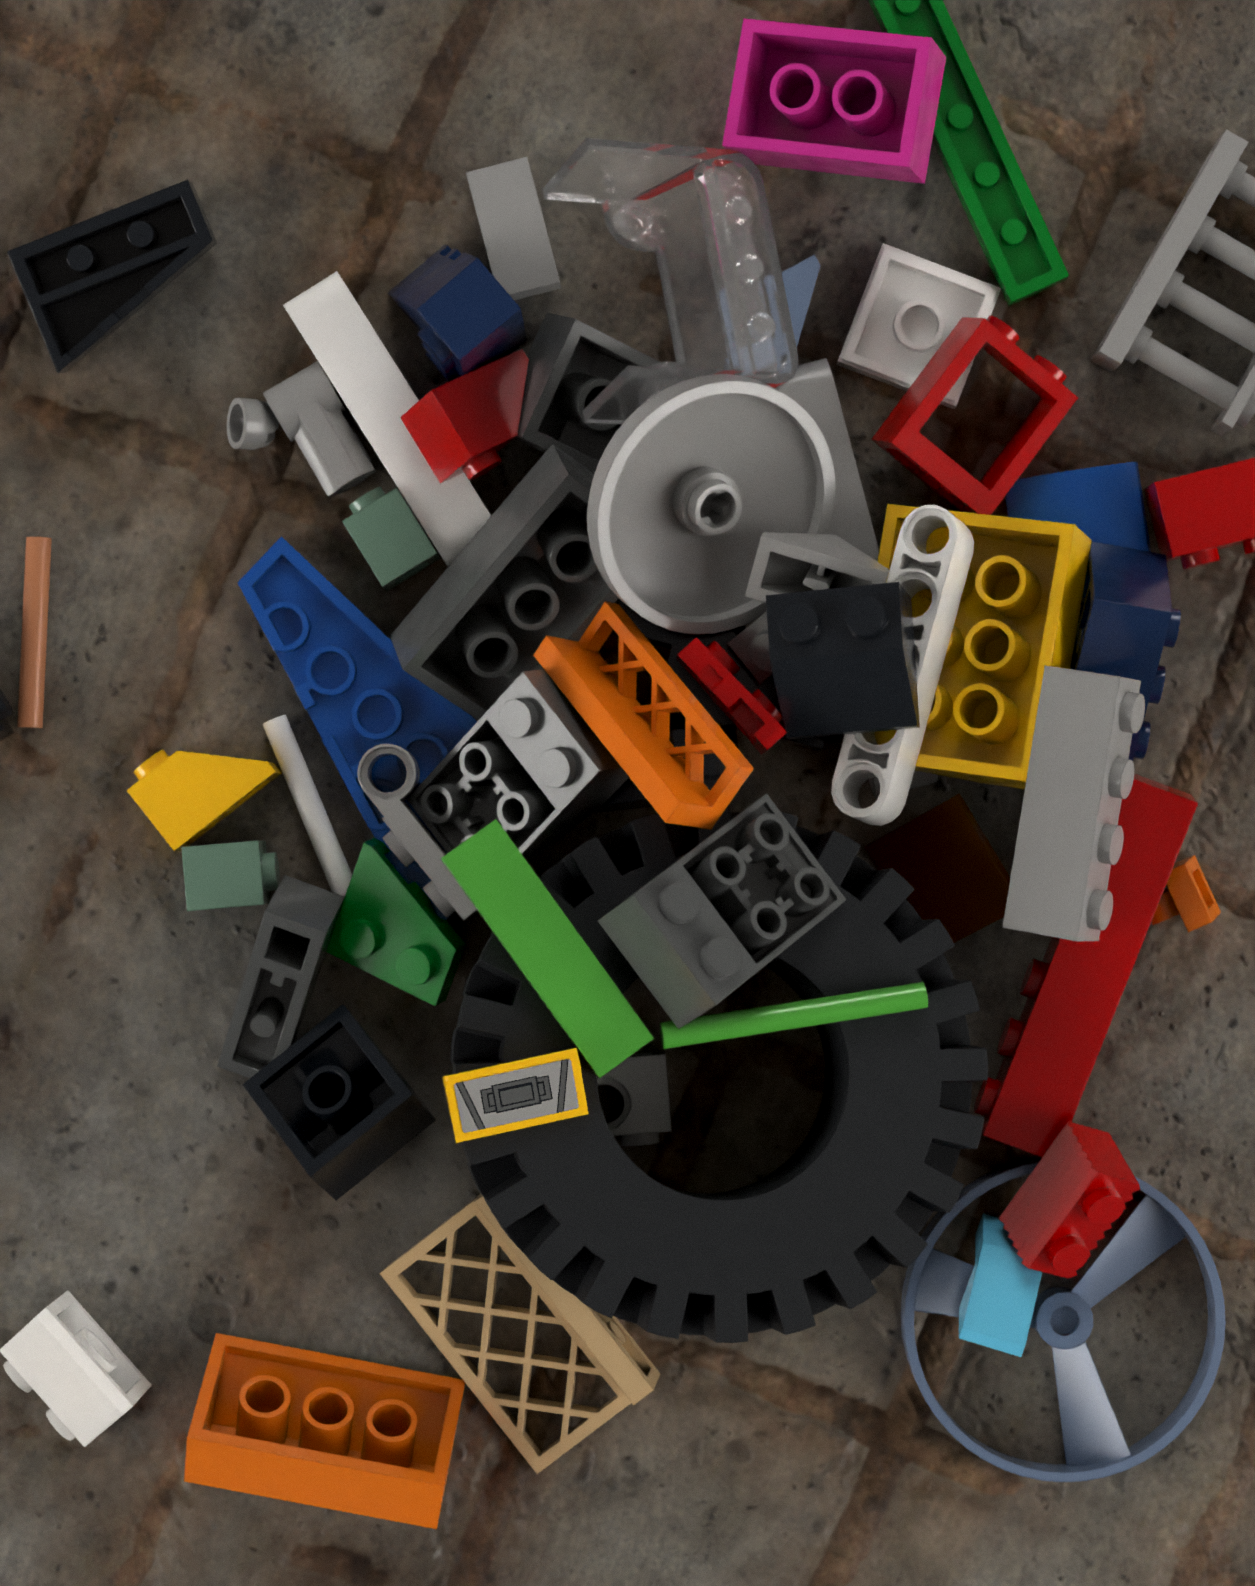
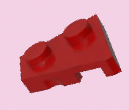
M696 637L677 654L676 660L761 755L787 733L778 723L782 720L781 713L759 689L751 694L733 676L740 668L715 640L706 647Z

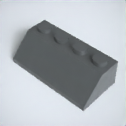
M554 444L548 448L390 635L402 670L479 720L522 671L543 669L533 655L546 635L579 641L605 601L615 603L618 600V597L602 578L595 564L589 544L587 507L591 483L594 477L591 471Z

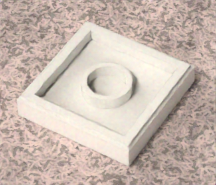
M882 243L836 365L907 391L962 317L987 319L992 314L1001 288ZM974 359L941 401V405L952 409L956 408Z

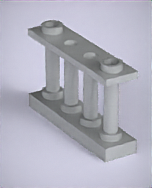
M1227 129L1212 147L1090 359L1091 362L1110 373H1113L1124 359L1132 364L1138 359L1222 407L1220 414L1210 429L1220 436L1231 430L1235 423L1244 428L1255 413V323L1183 283L1182 281L1185 276L1175 269L1187 249L1195 254L1201 249L1255 280V250L1215 228L1216 220L1207 216L1218 195L1226 199L1234 195L1255 207V177L1246 172L1248 165L1239 161L1249 142ZM1155 304L1163 309L1171 305L1254 353L1236 386L1151 337L1153 330L1144 326V323Z

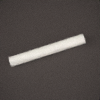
M287 716L276 717L262 725L330 889L333 893L345 897L352 878L351 870Z

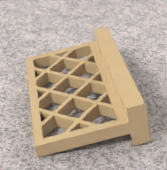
M481 1194L379 1273L536 1474L632 1403L634 1406L654 1390L659 1379V1371L615 1316L609 1318L583 1304L575 1295L563 1289L539 1271L507 1236ZM474 1216L479 1219L492 1236L490 1259L455 1254L457 1231ZM447 1238L446 1252L431 1250ZM500 1248L512 1262L499 1260ZM417 1260L444 1264L441 1296L417 1293L402 1272ZM454 1265L489 1270L485 1302L450 1298ZM498 1271L524 1276L532 1287L530 1309L494 1304ZM540 1298L551 1312L539 1310ZM428 1306L439 1308L438 1319ZM449 1309L484 1314L480 1346L456 1343L447 1332ZM493 1315L528 1320L525 1352L490 1348ZM537 1322L557 1324L564 1327L572 1338L569 1359L534 1354ZM579 1348L590 1362L578 1360ZM468 1357L479 1358L478 1370ZM488 1359L523 1364L520 1396L494 1392L486 1381ZM532 1366L568 1371L564 1402L529 1398ZM576 1373L601 1375L615 1392L616 1396L600 1408L573 1404ZM507 1407L518 1408L517 1420ZM527 1410L563 1415L560 1438L542 1452L525 1431ZM572 1416L585 1418L570 1430Z

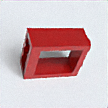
M991 315L987 319L962 317L871 439L957 511L992 515L1078 399L1075 394L1062 384L1067 378L1062 370L1042 356L1036 355L1032 359L1016 345L1020 339L1019 335L1005 322ZM982 348L1041 397V400L979 482L919 431Z

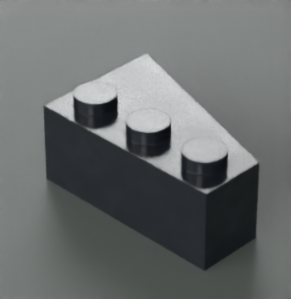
M187 179L9 250L7 254L57 373H66L216 245L217 241L195 187Z

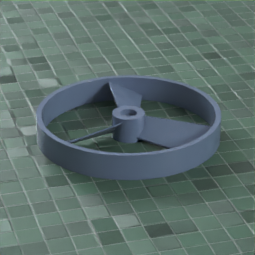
M1038 1157L999 1167L979 1177L962 1189L950 1213L938 1212L921 1236L928 1245L908 1266L901 1299L902 1338L911 1373L922 1396L936 1418L965 1448L988 1463L1022 1477L1052 1482L1088 1481L1126 1471L1146 1461L1178 1437L1192 1421L1203 1405L1214 1383L1220 1365L1226 1324L1224 1297L1214 1260L1195 1226L1164 1194L1135 1176L1140 1190L1146 1195L1073 1289L1063 1286L1051 1287L1040 1294L1037 1293L1030 1328H1035L1038 1335L1052 1347L1066 1464L1037 1463L1018 1459L983 1444L967 1433L942 1408L925 1379L915 1342L914 1311L959 1317V1306L974 1266L938 1251L933 1247L945 1228L973 1200L1004 1182L1031 1174L1042 1158ZM1186 1237L1198 1260L1207 1295L1208 1323L1203 1355L1197 1373L1178 1406L1149 1435L1128 1447L1086 1343L1094 1325L1093 1313L1090 1308Z

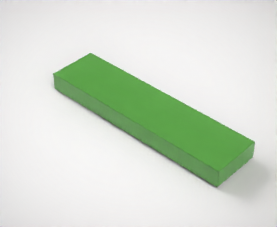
M497 819L441 858V861L597 1078L604 1076L654 1039Z

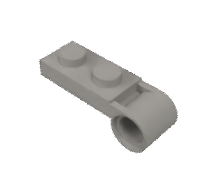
M379 744L370 748L359 762L357 776L362 790L384 816L382 820L391 830L382 837L405 867H408L414 861L419 864L431 879L423 889L446 918L456 911L463 920H466L477 909L441 861V858L447 853L405 802L416 790L420 780V769L415 757L406 749L394 744ZM387 755H395L405 764L407 771L406 780L398 790L388 793L382 792L373 783V766L380 758Z

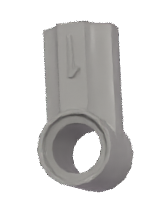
M318 361L263 392L267 403L291 442L294 440L297 442L329 498L352 489L376 472L371 463L372 460L356 433L354 434L344 417L343 412L346 409Z

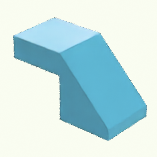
M983 1213L975 1234V1265L959 1306V1339L1022 1357L1042 1272L1029 1269L1021 1263L1023 1259L1017 1255L1019 1250L1012 1246L1014 1241L1007 1237L1009 1232L1003 1229L1005 1224L998 1220V1217Z

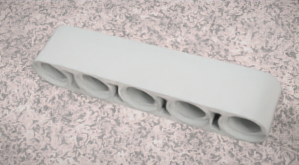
M336 271L283 306L447 567H449L491 517V514L465 473L457 475L441 484L400 418L419 400Z
M938 505L921 506L914 509L905 518L900 529L886 583L899 582L911 599L917 592L924 589H930L932 593V603L929 609L923 615L913 617L920 728L899 729L889 742L882 745L877 744L875 732L845 734L832 780L831 794L835 805L842 813L869 825L882 826L892 822L901 814L906 804L973 556L974 539L971 531L947 509ZM948 527L949 540L946 546L939 552L927 554L926 541L929 535L937 528ZM877 777L880 783L878 799L871 806L862 809L858 801V791L867 779Z

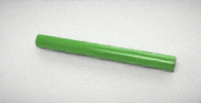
M924 982L699 1016L680 1029L676 1027L673 1021L660 1022V1035L663 1049L925 1009L928 1008V996Z

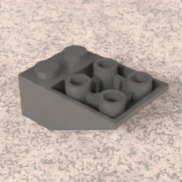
M544 669L522 671L407 800L447 854L497 819L529 864L602 807L629 776Z
M766 793L601 917L598 922L676 1027L680 1029L719 1004L844 903L846 898Z

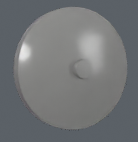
M712 374L691 378L664 389L643 403L624 421L605 448L592 479L587 507V532L591 552L602 578L612 592L633 611L651 623L671 631L687 634H712L728 631L758 619L767 611L766 603L745 597L762 533H829L836 497L834 465L829 447L818 425L804 408L784 393L759 380L740 375Z

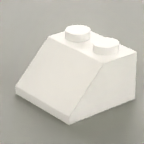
M68 1290L44 1308L0 1349L2 1355L7 1359L3 1367L11 1380L27 1393L34 1390L50 1408L46 1411V1416L56 1431L69 1441L76 1437L84 1447L130 1410L152 1386Z

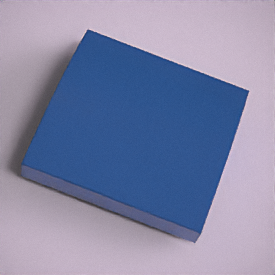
M1138 462L1111 464L1021 478L1015 482L1005 496L1008 517L1075 524L1092 542L1151 552ZM1089 563L1087 566L1082 599L1086 598L1090 582Z

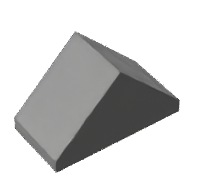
M763 532L745 597L766 603V595L886 583L889 569L835 534Z

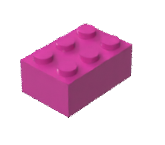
M743 18L722 146L725 149L741 152L733 155L741 163L925 184L946 56L932 37Z

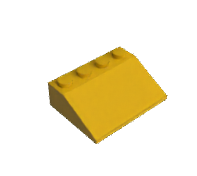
M887 504L877 562L889 570L901 526L905 518L914 509L919 507ZM949 511L971 531L974 539V551L914 771L990 785L1025 789L1045 665L1066 669L1071 667L1092 540L1075 524ZM948 527L937 528L929 535L926 541L927 554L939 552L946 546L949 540ZM930 589L919 591L912 597V617L921 616L929 609L932 603ZM897 730L875 732L877 744L882 745L889 742Z

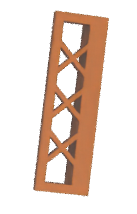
M605 601L579 641L546 635L533 656L663 821L669 824L711 830L754 767L621 606ZM614 630L619 636L618 663L608 665L598 652ZM648 671L652 676L651 704L641 706L636 700L637 672ZM681 712L686 718L685 746L674 747L670 742V713ZM715 753L726 769L713 788L709 790L704 784V755Z

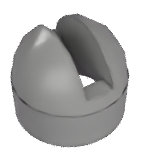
M235 398L231 402L227 414V436L231 447L234 449L255 450L268 446L274 440L275 431L279 427V422L269 404L257 399Z

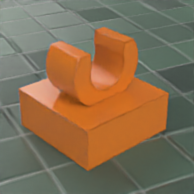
M1195 855L1174 864L1166 884L1168 888L1164 889L1151 922L1155 925L1180 914L1187 931L1190 932L1212 923L1221 913Z

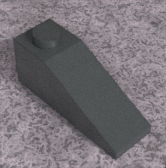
M284 875L265 909L217 1067L251 1078L294 1044L324 962L326 950L341 910L344 896Z

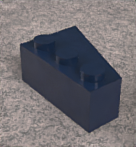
M446 244L388 292L389 296L418 328L419 332L417 335L422 340L421 345L426 350L425 355L448 382L511 354L527 340L522 312L518 304L477 257L465 252L461 254L455 248L451 250Z
M1091 542L1088 560L1090 582L1085 602H1081L1079 626L1070 669L1140 680L1139 693L1143 694L1145 698L1146 714L1148 703L1158 704L1162 696L1166 670L1165 666L1159 665L1163 646L1174 647L1180 627L1181 610L1172 608L1166 555ZM1144 719L1140 730L1132 734L1129 759L1132 761L1134 758L1143 760L1147 751L1150 737V722L1144 721Z

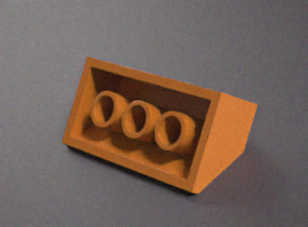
M216 1333L187 1435L184 1482L437 1529L465 1382L463 1379Z

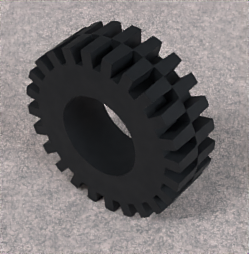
M730 805L727 806L711 830L665 823L658 813L635 819L620 829L583 843L539 877L622 994L639 976L599 924L598 920L737 816L740 812H731ZM784 812L781 813L846 898V901L765 967L787 982L801 1000L924 982L928 996V1008L816 1025L821 1038L825 1060L823 1098L815 1122L796 1152L782 1166L768 1176L739 1189L718 1193H691L668 1188L638 1168L616 1142L602 1112L596 1075L579 1051L578 1055L589 1114L462 1142L468 1161L467 1166L477 1189L484 1197L488 1207L507 1236L539 1271L563 1289L575 1295L583 1304L609 1318L615 1316L619 1319L635 1323L645 1331L662 1337L678 1339L679 1334L704 1335L716 1343L748 1342V1333L774 1329L785 1335L800 1332L816 1326L813 1315L835 1304L852 1309L865 1302L877 1293L871 1282L873 1279L879 1276L890 1264L907 1268L928 1245L918 1233L925 1226L933 1211L950 1213L964 1186L961 1182L951 1178L961 1149H977L982 1134L984 1117L970 1114L969 1109L972 1082L988 1080L987 1049L970 1045L969 1029L965 1015L980 1011L971 980L954 979L950 966L943 955L944 952L955 946L948 931L939 919H921L914 907L906 900L915 889L893 868L875 870L863 859L856 856L861 847L860 844L834 830L818 835L808 829L796 826L798 817ZM491 932V937L484 946L477 963L472 967L462 993L464 998L459 1011L457 1027L453 1031L450 1061L453 1064L452 1074L576 1048L493 932Z

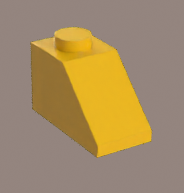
M163 749L148 758L134 770L133 773L139 781L126 791L173 851H182L181 847L190 846L281 775L282 772L275 763L186 751H176L171 756H168Z

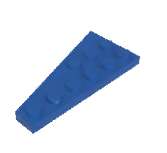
M281 536L237 583L290 678L301 703L313 721L323 744L373 836L382 841L390 850L385 855L407 884L415 881L426 894L423 887L431 879L416 861L405 867L382 837L391 830L382 820L384 817L362 790L357 776L358 765L362 756L370 748L379 744L397 745L409 751L419 765L420 780L418 788L477 721L470 714L402 670L392 640ZM395 755L384 756L373 766V783L382 792L396 791L406 780L407 771L405 764ZM406 799V804L411 808V810L415 813V815L419 818V820L435 838V836L432 834V832L429 830V828L426 826V824L423 822V820L420 818V816L417 814V812ZM431 900V905L436 915L441 919L447 920L449 917L446 918Z

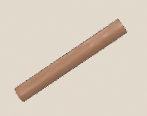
M26 537L17 727L43 728L52 538Z

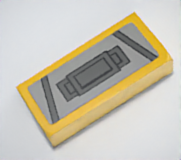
M577 1048L442 1076L456 1143L589 1114Z

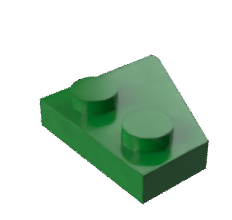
M373 838L363 843L326 952L417 998L437 1006L446 1001L466 943L447 920L441 919L436 915L432 908L431 900L415 881L407 884L385 855L390 852L387 846L382 841Z

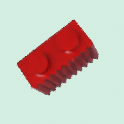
M1069 1121L998 1220L1005 1224L1003 1229L1009 1232L1007 1237L1014 1241L1012 1246L1019 1250L1017 1255L1023 1259L1021 1262L1029 1269L1069 1279L1077 1276L1076 1271L1083 1267L1088 1258L1091 1257L1090 1250L1098 1247L1097 1241L1105 1238L1104 1231L1112 1228L1111 1223L1119 1219L1126 1209L1125 1203L1133 1200L1132 1193L1139 1191L1140 1186L1109 1132Z

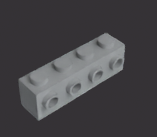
M1045 665L1002 928L1077 942L1099 941L1100 931L1107 928L1113 910V896L1110 891H1107L1111 865H1115L1118 862L1124 842L1123 828L1118 825L1122 799H1126L1129 796L1134 781V763L1129 759L1132 734L1140 730L1145 714V698L1143 694L1139 693L1140 680Z

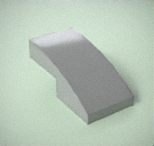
M523 157L466 172L494 278L514 301L561 289L528 158Z

